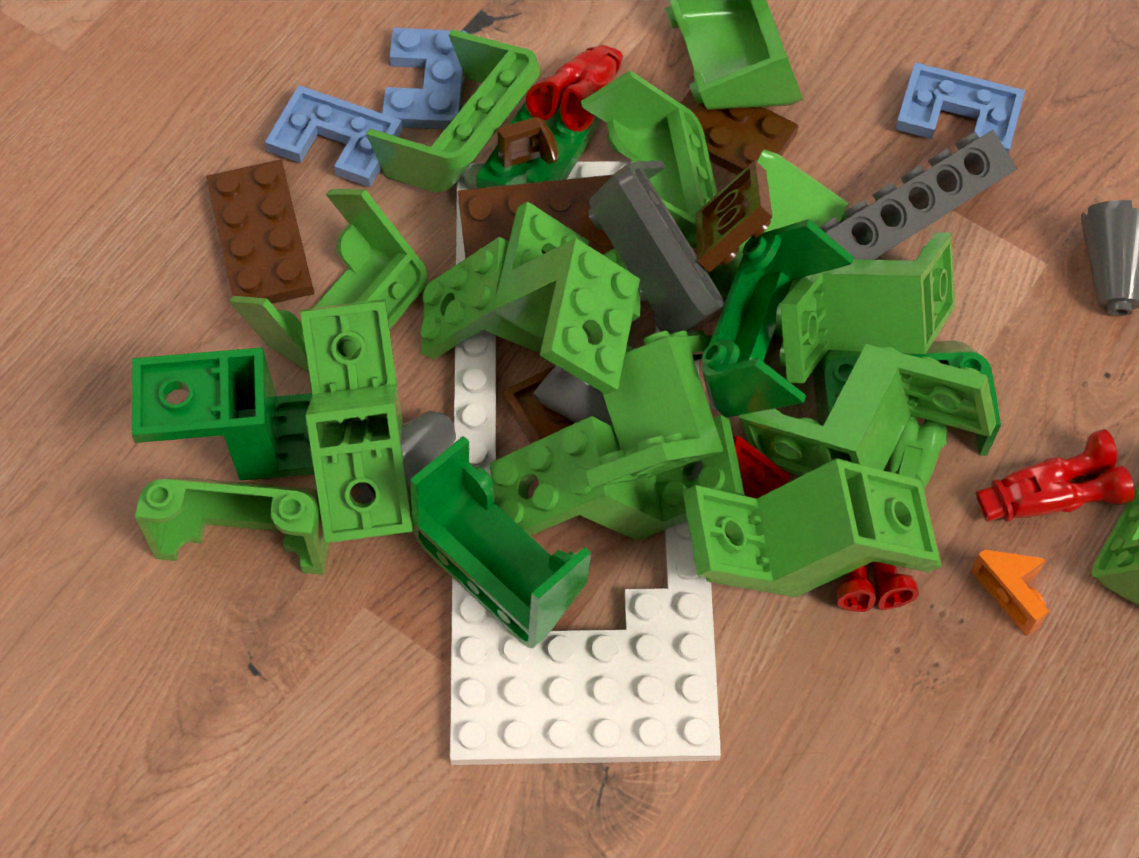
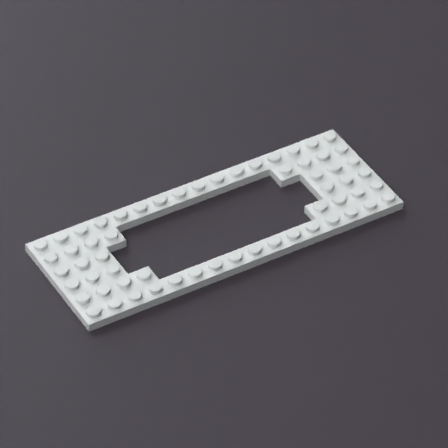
M631 161L577 162L567 179L613 175ZM471 163L457 181L456 265L465 260L458 191L477 189L476 177L485 163ZM640 289V301H647ZM655 324L656 333L661 332ZM482 330L455 346L454 427L456 433L455 442L462 436L469 440V463L474 468L476 466L483 468L491 477L489 463L496 460V335ZM698 361V362H695V365H696V368H697V371H698V374H699V361ZM702 461L693 466L690 474L692 481L698 478L699 473L703 469ZM688 521L665 530L667 589H625L626 630L550 631L547 637L531 649L514 637L452 578L451 765L720 760L711 582H707L705 577H699L697 574Z

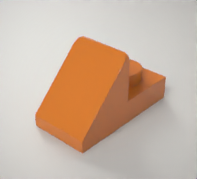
M985 549L978 554L970 571L1021 631L1028 636L1041 626L1049 613L1041 594L1036 589L1026 585L1039 574L1046 561L1039 557Z

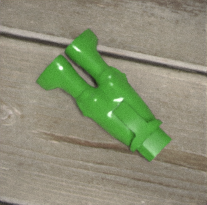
M911 415L884 471L921 480L925 494V488L933 474L940 451L947 444L946 425L925 419L922 425H919L918 417Z

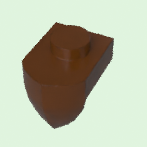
M533 117L497 128L498 159L504 168L541 157L548 164H553L557 161L558 148L556 139L541 118Z

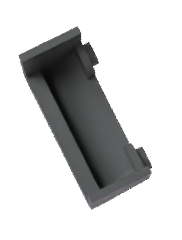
M662 161L630 162L618 170L589 199L591 208L588 210V215L599 230L605 231L629 272L640 278L639 288L656 313L653 315V319L661 332L668 331L669 334L684 330L687 331V334L698 331L720 317L727 297L723 298L705 268L697 261L695 252L649 180L666 168Z

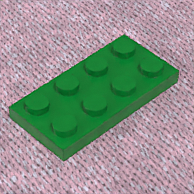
M526 100L511 124L533 118L527 109ZM560 104L553 117L543 120L556 139L558 148L557 161L553 164H548L541 157L504 168L498 159L497 144L476 177L477 189L567 179L602 119L595 116L593 123L582 132L572 131L562 121Z

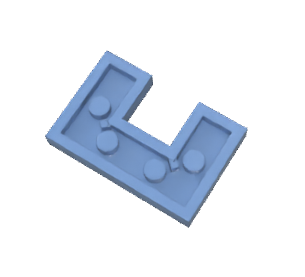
M393 28L390 65L392 67L425 68L423 89L385 88L382 114L400 119L402 121V128L445 130L459 113L464 73L448 36L451 30Z
M915 62L895 129L932 139L940 110L977 119L974 132L977 133L979 138L994 130L1007 153H1009L1025 90Z
M298 85L266 139L265 145L266 150L270 153L302 163L317 135L345 143L346 146L334 166L336 176L371 187L381 166L366 133L369 129L399 137L402 131V121Z

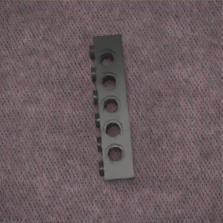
M994 130L980 138L976 132H973L955 144L959 151L952 154L949 148L945 149L928 160L931 168L924 171L922 166L919 165L900 177L904 183L902 186L896 188L893 182L872 194L876 202L868 206L864 199L844 212L848 218L845 221L839 223L836 217H834L819 228L849 252L854 259L874 260L1017 170V167Z

